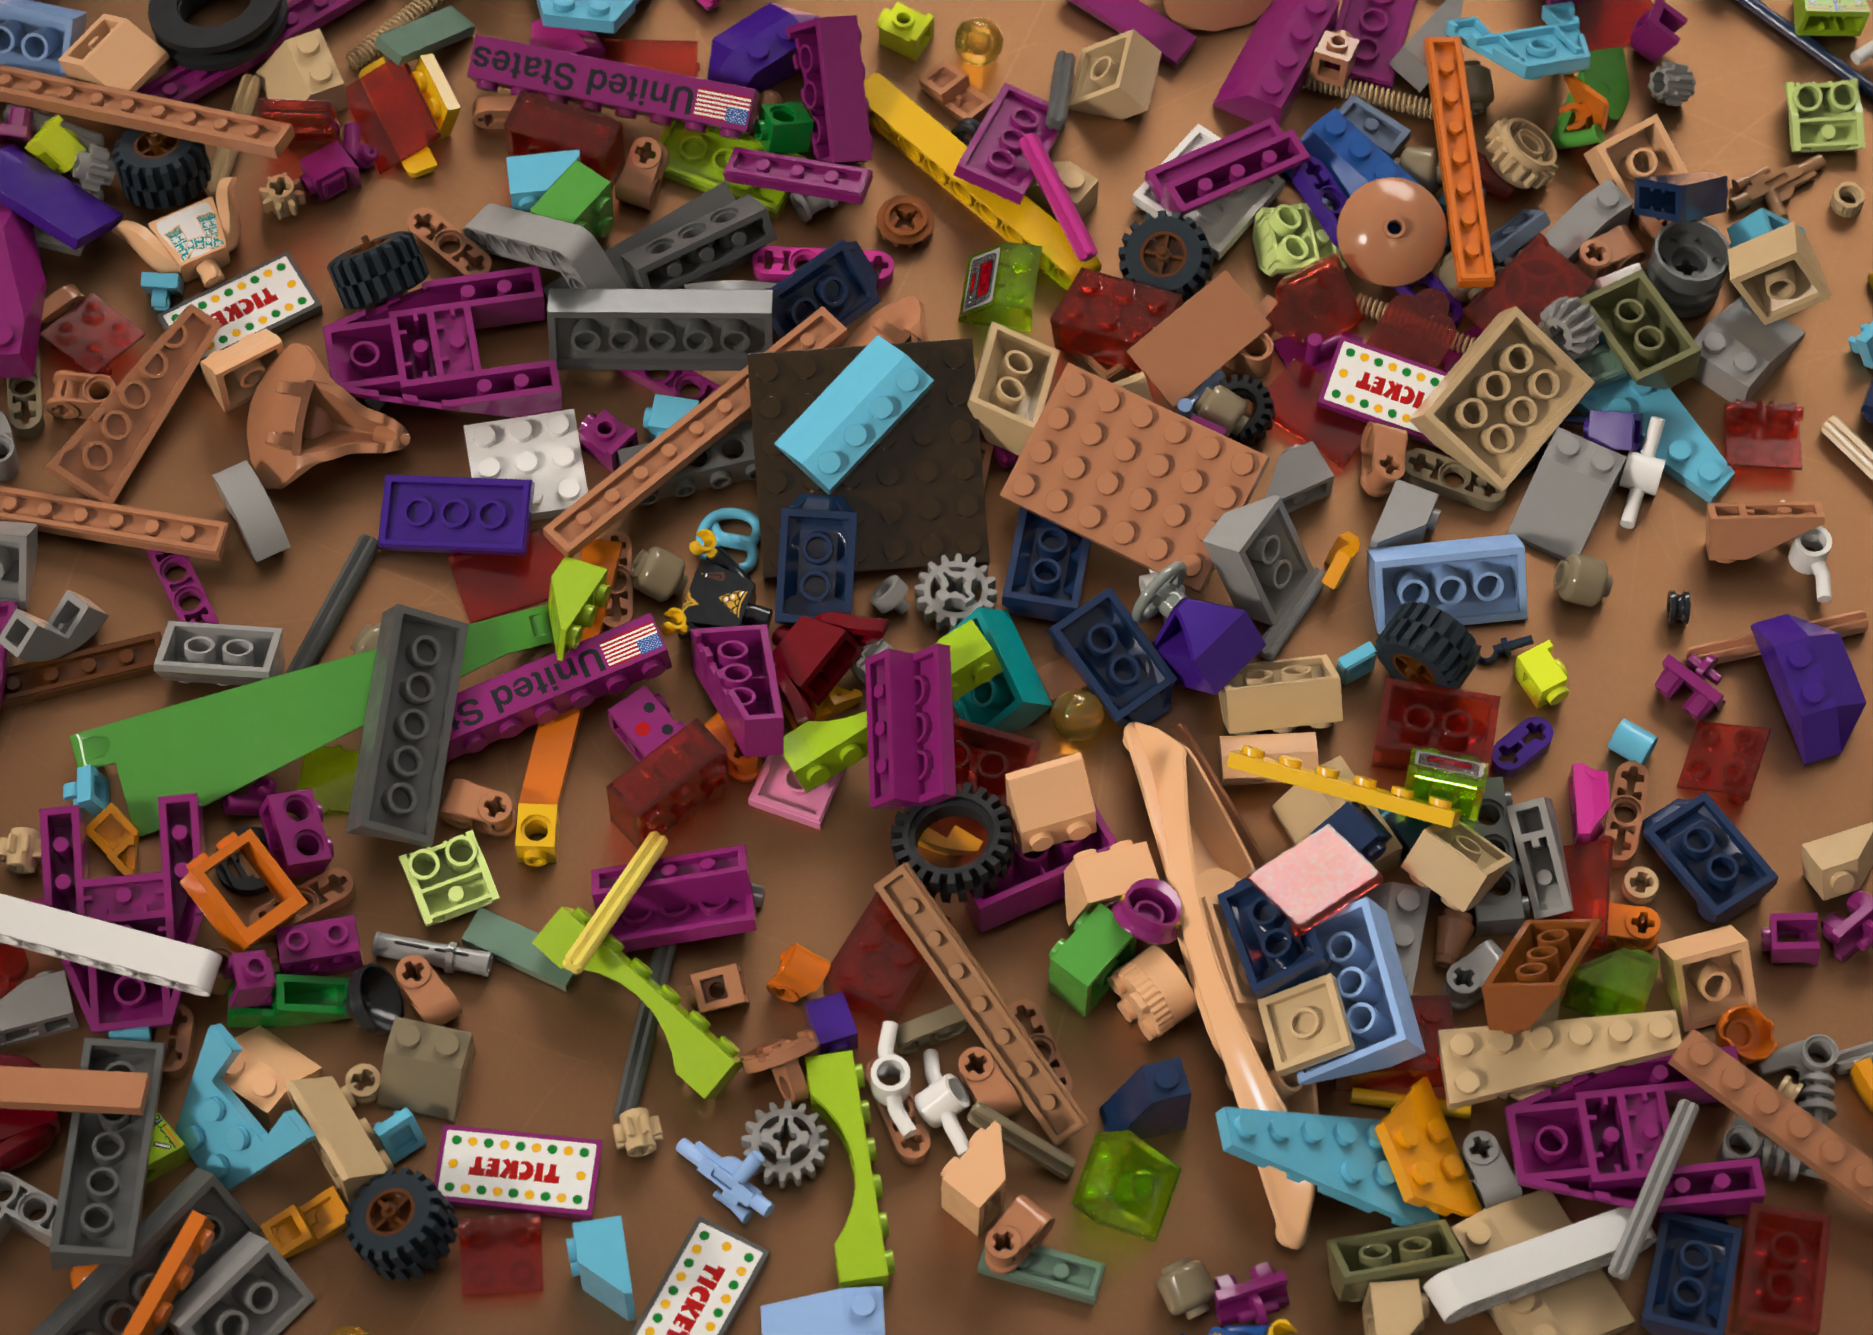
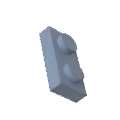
M1354 94L1338 110L1391 159L1396 156L1410 139L1412 130Z
M1524 208L1491 233L1489 238L1493 263H1505L1507 256L1512 258L1517 249L1524 244L1536 240L1541 235L1540 232L1551 224L1546 211Z

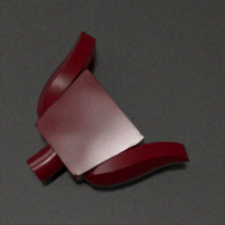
M832 611L821 613L815 618L802 616L791 629L787 626H780L775 630L772 636V643L776 647L772 651L773 661L777 664L775 672L780 699L791 712L797 727L807 721H815L816 712L810 699L817 706H820L864 651L861 646L874 644L884 637L890 625L889 620L869 618L848 612Z
M0 1053V1066L41 1068L38 1063L29 1058ZM0 1108V1172H11L36 1160L45 1153L54 1142V1137L61 1133L58 1113L65 1111Z

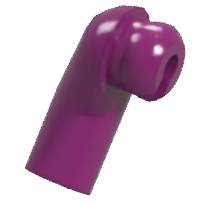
M356 122L344 124L342 145L344 150L358 167L369 168L373 166L378 158V151L374 146L369 149V144L363 145L361 143V125Z
M264 776L254 782L243 796H224L222 801L223 813L259 815L258 810L267 795L275 794L277 790L275 780Z

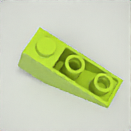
M567 556L563 558L551 576L548 601L557 660L560 661L565 659L571 648L576 649L578 647L585 627L590 628L592 626L597 609L605 607L611 589L609 585H606L608 569Z

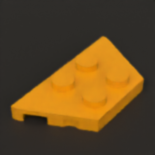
M1423 1077L1410 1087L1411 1090L1407 1095L1393 1106L1390 1114L1385 1116L1374 1129L1405 1203L1420 1208L1428 1207L1434 1213L1443 1216L1455 1213L1467 1219L1483 1209L1470 1182L1469 1175L1429 1078Z

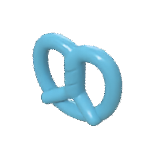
M728 507L715 510L702 520L697 532L702 529L711 530L716 537L715 547L722 546L746 551V560L738 564L746 573L756 566L758 561L757 544L761 540L759 517L746 509ZM724 519L746 521L751 525L752 533L749 536L724 532L718 521ZM696 534V541L704 546L703 540ZM699 555V559L706 560L707 555Z

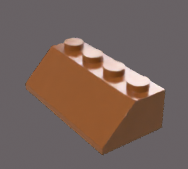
M1525 920L1482 985L1489 1031L1503 1030L1506 1034H1518L1528 1030L1560 995L1601 929L1602 920Z

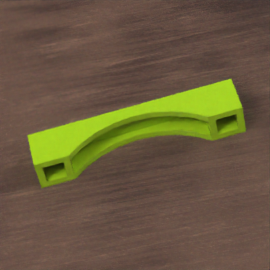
M972 619L940 638L937 642L950 646L952 703L979 685L990 681L995 675L1003 671L994 650ZM867 711L847 718L829 721H807L784 735V755L782 756L806 793L817 786L825 784L830 778L849 766L857 764L868 755Z
M561 906L532 943L559 968L565 969L563 961L566 954L592 916L579 906L576 909ZM608 933L584 970L599 973L613 979L636 994L653 1012L665 1032L673 1056L675 1073L704 1099H716L742 1068L740 1058L737 1056L740 1052L739 1048L726 1037L721 1036L718 1039L708 1030L711 1024L704 1016L695 1010L689 1013L679 1004L682 998L675 990L666 984L660 987L650 978L653 971L637 958L631 961L621 952L624 945L616 937Z
M852 1050L805 1057V1073L811 1109L817 1112L839 1137L849 1156L855 1178L852 1208L844 1229L834 1243L839 1289L883 1286V1290L889 1289V1275L896 1274L893 1251H885L883 1237L889 1236L887 1214L886 1212H878L876 1200L883 1198L880 1174L872 1175L870 1163L877 1161L874 1137L866 1138L864 1125L871 1124L868 1100L860 1101L858 1088L865 1087L862 1063L854 1064Z

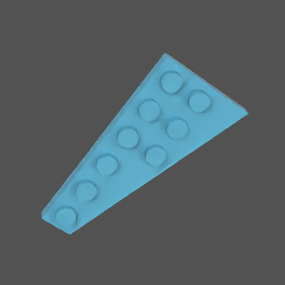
M1599 334L1598 338L1600 343H1598L1596 346L1606 343L1601 334ZM1627 372V376L1588 391L1574 407L1588 418H1590V410L1643 413L1641 449L1651 416L1665 419L1655 457L1666 460L1663 468L1665 473L1708 503H1713L1734 478V470L1670 388L1663 390L1637 385Z
M1223 1107L1215 1113L1222 1148L1226 1153L1262 1168H1266L1268 1165L1287 1173V1179L1297 1183L1302 1181L1309 1182L1318 1186L1317 1191L1367 1213L1377 1211L1391 1217V1223L1400 1227L1440 1220L1439 1214L1434 1213L1428 1207L1420 1208L1404 1202L1374 1129L1381 1120Z

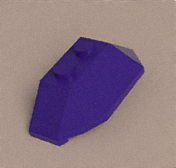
M774 3L766 4L713 38L707 80L753 88L760 94L765 90L771 89L799 71L795 70L792 58L794 54H798L795 39L788 40L785 27L820 16Z
M1789 614L1751 624V630L1804 766L1839 756L1867 703L1840 633Z

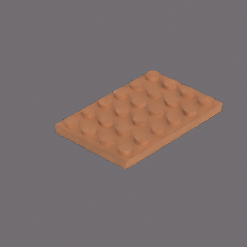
M1068 362L1000 493V497L1158 574L1171 563L1182 561L1187 566V574L1182 585L1202 594L1215 569L1203 540L1223 513L1248 504L1270 458Z

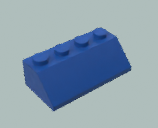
M1336 108L1310 126L1300 139L1308 154L1324 163L1347 199L1361 186L1376 179L1396 177L1419 184ZM1293 168L1281 173L1294 184L1291 179ZM1322 198L1325 206H1331L1333 210H1336L1335 205L1330 200ZM1391 222L1388 224L1387 228L1391 234L1401 232V227L1398 223Z

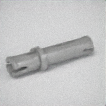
M377 931L372 946V954L375 957L380 956L401 960L408 955H419L424 957L431 966L444 968L446 973L452 974L457 970L488 977L493 964V952L460 947L458 942L452 941L447 945Z

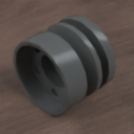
M1673 221L1664 226L1656 236L1645 274L1677 317L1700 316L1710 310L1718 299L1723 279L1729 266L1728 249H1730L1726 237L1716 227L1704 221Z

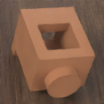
M1325 30L1318 47L1315 48L1309 78L1344 88L1356 61L1359 40L1353 38L1345 30H1337L1335 32ZM1324 61L1340 65V71L1324 67Z
M733 963L690 974L692 984L686 986L691 1007H698L700 1014L704 1015L739 1005L750 1004L741 965ZM717 983H721L725 989L723 996L720 998H714L711 994L712 986Z

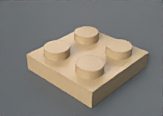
M1331 973L1257 1000L1275 1070L1281 1077L1356 1050L1337 980Z

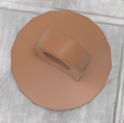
M810 1029L798 1031L796 1034L798 1039L794 1041L782 1036L751 1049L748 1054L741 1056L740 1059L743 1069L747 1074L771 1068L785 1101L790 1100L792 1106L807 1100L809 1097L808 1086L797 1058L809 1053L820 1045L815 1031Z

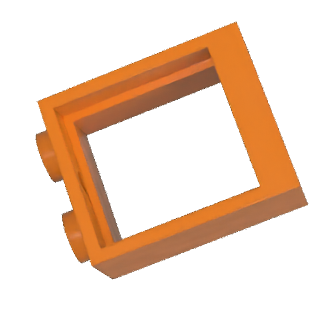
M251 828L240 836L235 831L227 835L215 845L218 851L210 857L203 852L185 866L189 872L179 882L233 953L246 952L275 931L276 928H279L296 916L308 904ZM238 851L243 854L280 902L278 906L248 927L244 925L206 875Z

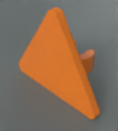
M1572 74L1563 75L1575 101L1564 104L1558 109L1559 114L1569 110L1575 113L1576 120L1573 124L1566 127L1567 130L1580 129L1584 124H1586L1587 128H1591L1594 123H1597L1602 127L1605 134L1609 110L1608 100Z

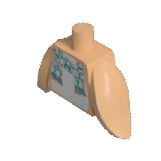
M227 177L219 181L215 196L216 206L211 196L148 223L149 229L137 222L124 220L116 225L112 232L127 242L151 268L159 273L179 274L184 282L200 277L205 288L210 289L224 282L225 277L220 268L231 262L229 252L237 247L241 235L240 215L235 194L237 178Z

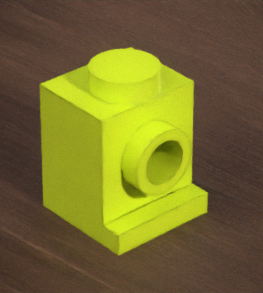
M899 2L895 4L892 10L885 8L877 21L879 43L917 61L934 37V15L928 13L925 16Z
M57 115L47 120L24 148L42 164L62 175L68 171L73 173L77 153L79 151L85 152L87 149L79 143L80 139L73 131L60 126L64 119Z
M1550 640L1518 655L1513 670V675L1537 709L1548 703L1556 705L1566 699L1570 693L1566 687L1568 680L1566 668L1559 659L1554 660L1552 657L1553 644Z

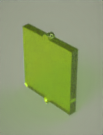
M336 745L335 748L323 746L305 755L296 790L312 788L315 801H319L322 806L323 815H327L329 812L349 815L359 751L342 749L341 745Z

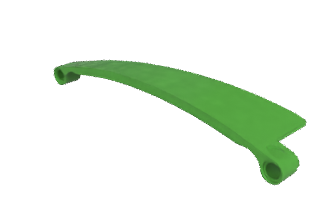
M548 604L468 624L460 678L507 654L529 650L554 642ZM377 649L253 682L71 735L69 739L77 768L86 765L99 768L116 764L131 822L139 830V836L154 833L160 830L157 797L197 793L202 807H205L363 727Z

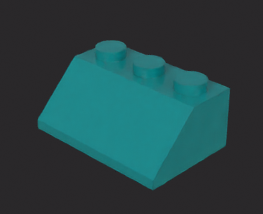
M983 607L975 609L950 631L952 632L972 619L994 650L1003 669L1002 672L995 675L990 681L979 685L953 703L972 745H979L1023 729L1053 706L1008 611Z

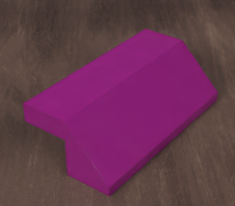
M1270 117L1145 171V181L1161 207L1172 212H1179L1183 216L1310 161V155L1293 129L1283 133L1275 119Z
M937 643L914 654L889 648L865 658L870 808L887 809L932 806L955 797L956 776L950 646Z
M746 845L658 859L609 931L610 934L624 945L621 952L757 931L755 901ZM628 864L591 870L592 898L596 910Z

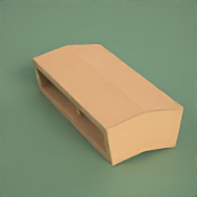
M1316 732L1219 736L1218 751L1222 786L1283 783L1226 767L1229 752L1242 750L1243 745L1265 750L1264 757L1279 760L1280 755L1300 759L1303 761L1301 767L1313 770L1319 765Z

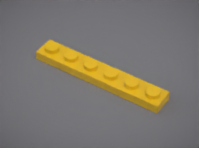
M1243 745L1242 750L1229 752L1226 764L1228 768L1449 828L1459 824L1462 810L1452 808L1453 801L1449 799L1430 796L1429 801L1415 798L1414 790L1392 785L1391 791L1376 787L1377 780L1355 775L1352 781L1339 777L1340 771L1331 767L1317 765L1316 770L1301 767L1303 761L1294 757L1280 755L1279 760L1264 757L1265 750L1253 746Z

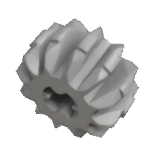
M1568 296L1560 297L1545 307L1544 311L1540 313L1541 322L1537 327L1572 360L1582 358L1600 343L1598 335L1603 330L1596 324L1599 316L1592 315L1590 304L1582 305L1579 296L1569 298Z

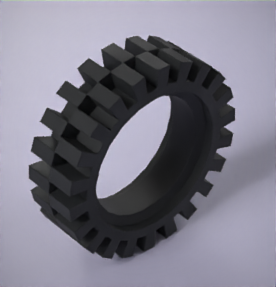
M964 782L962 791H957L956 787L955 797L932 806L903 807L904 813L897 812L894 818L896 825L891 827V846L896 868L904 862H908L933 899H935L937 893H940L942 903H951V893H957L959 903L968 901L966 891L973 890L975 897L978 898L984 895L982 885L986 884L990 890H993L998 886L996 875L1004 879L1008 874L1007 865L1012 866L1014 861L1013 852H1015L1011 818H1009L1005 805L1001 806L1000 799L995 794L989 798L987 789L980 786L977 792L974 793L972 783ZM962 816L980 823L988 832V843L983 853L967 865L956 868L935 866L927 862L917 850L919 838L924 830L940 819Z

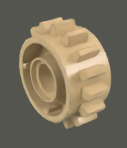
M1504 117L1501 121L1497 120L1487 131V135L1484 138V141L1488 143L1485 147L1486 158L1493 170L1509 184L1522 189H1528L1532 186L1535 189H1539L1541 185L1545 186L1555 175L1554 172L1558 169V166L1555 164L1557 159L1555 146L1548 135L1534 123L1523 118L1516 117L1508 120Z

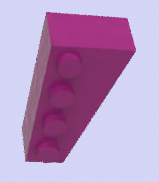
M857 15L817 17L785 27L788 40L795 39L798 54H794L792 58L795 70H802L805 82L800 93L803 104L808 109H811V118L814 121L811 141L816 160L841 165L858 164L872 160L874 143L869 133L868 115L870 106L865 97L864 79L866 70L861 60L860 43L862 33L857 23Z
M767 624L691 629V666L744 757L784 755V717Z
M1096 806L1097 832L1089 834L1084 839L1061 842L1039 852L1031 851L1022 854L1018 843H1016L1015 852H1013L1012 866L1007 865L1008 874L1004 879L996 875L998 886L990 890L986 884L982 885L984 895L978 898L975 897L973 890L966 891L968 901H965L964 904L981 933L1064 898V870L1074 859L1073 856L1088 849H1096L1097 853L1108 851L1110 846L1118 843Z

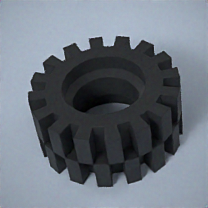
M1238 374L1231 375V381L1227 382L1223 378L1219 381L1220 384L1241 398L1250 400L1254 404L1255 409L1252 417L1248 420L1238 437L1231 433L1228 438L1241 444L1248 441L1251 446L1256 444L1255 438L1258 436L1261 440L1267 436L1265 433L1266 429L1271 431L1273 427L1272 419H1275V406L1269 390L1266 386L1263 387L1260 380L1256 378L1253 381L1251 376L1244 374L1243 379H1239Z

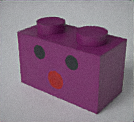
M644 685L609 708L608 718L610 728L655 782L692 757L691 741L693 737L682 721L676 723L669 714L670 708L664 698L658 693L653 695L647 686Z

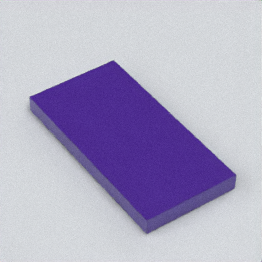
M12 144L0 149V203L72 249L77 250L104 235L123 220L124 214Z
M385 475L377 547L380 550L527 556L535 483L532 480Z

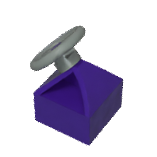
M1176 561L1165 567L1144 589L1133 607L1132 618L1137 623H1143L1150 620L1158 612L1165 616L1167 620L1152 644L1178 679L1175 685L1216 695L1266 646V643L1246 610L1203 600L1189 599L1179 589L1186 577L1187 566L1182 561Z

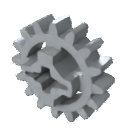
M957 553L955 561L949 562L946 555H942L941 565L937 566L930 561L928 563V573L920 572L918 575L919 584L915 585V597L918 598L916 599L917 611H924V621L926 623L935 619L936 630L940 631L945 625H948L951 631L978 607L994 609L993 603L997 602V590H994L995 577H987V565L976 568L975 557H971L966 563L962 562L961 554ZM935 585L937 587L936 597L932 599L931 590ZM979 588L981 591V597L977 602L975 600L976 590Z
M790 1100L785 1101L784 1108L778 1109L774 1102H770L769 1113L765 1114L757 1109L755 1111L757 1123L747 1121L745 1124L746 1132L749 1135L742 1136V1147L747 1149L743 1152L744 1160L751 1150H757L764 1157H770L776 1165L765 1159L753 1174L754 1176L763 1171L764 1183L767 1185L773 1178L779 1179L780 1188H785L787 1179H793L794 1183L800 1186L801 1175L806 1174L813 1179L816 1177L813 1165L822 1167L825 1165V1156L822 1153L829 1152V1141L823 1139L827 1136L826 1125L817 1126L819 1123V1114L817 1112L809 1116L806 1115V1104L804 1103L797 1110H794ZM794 1123L802 1126L806 1131H801ZM785 1133H788V1140L790 1142L788 1147H786V1154L782 1155V1147L780 1146L782 1145V1140H785Z

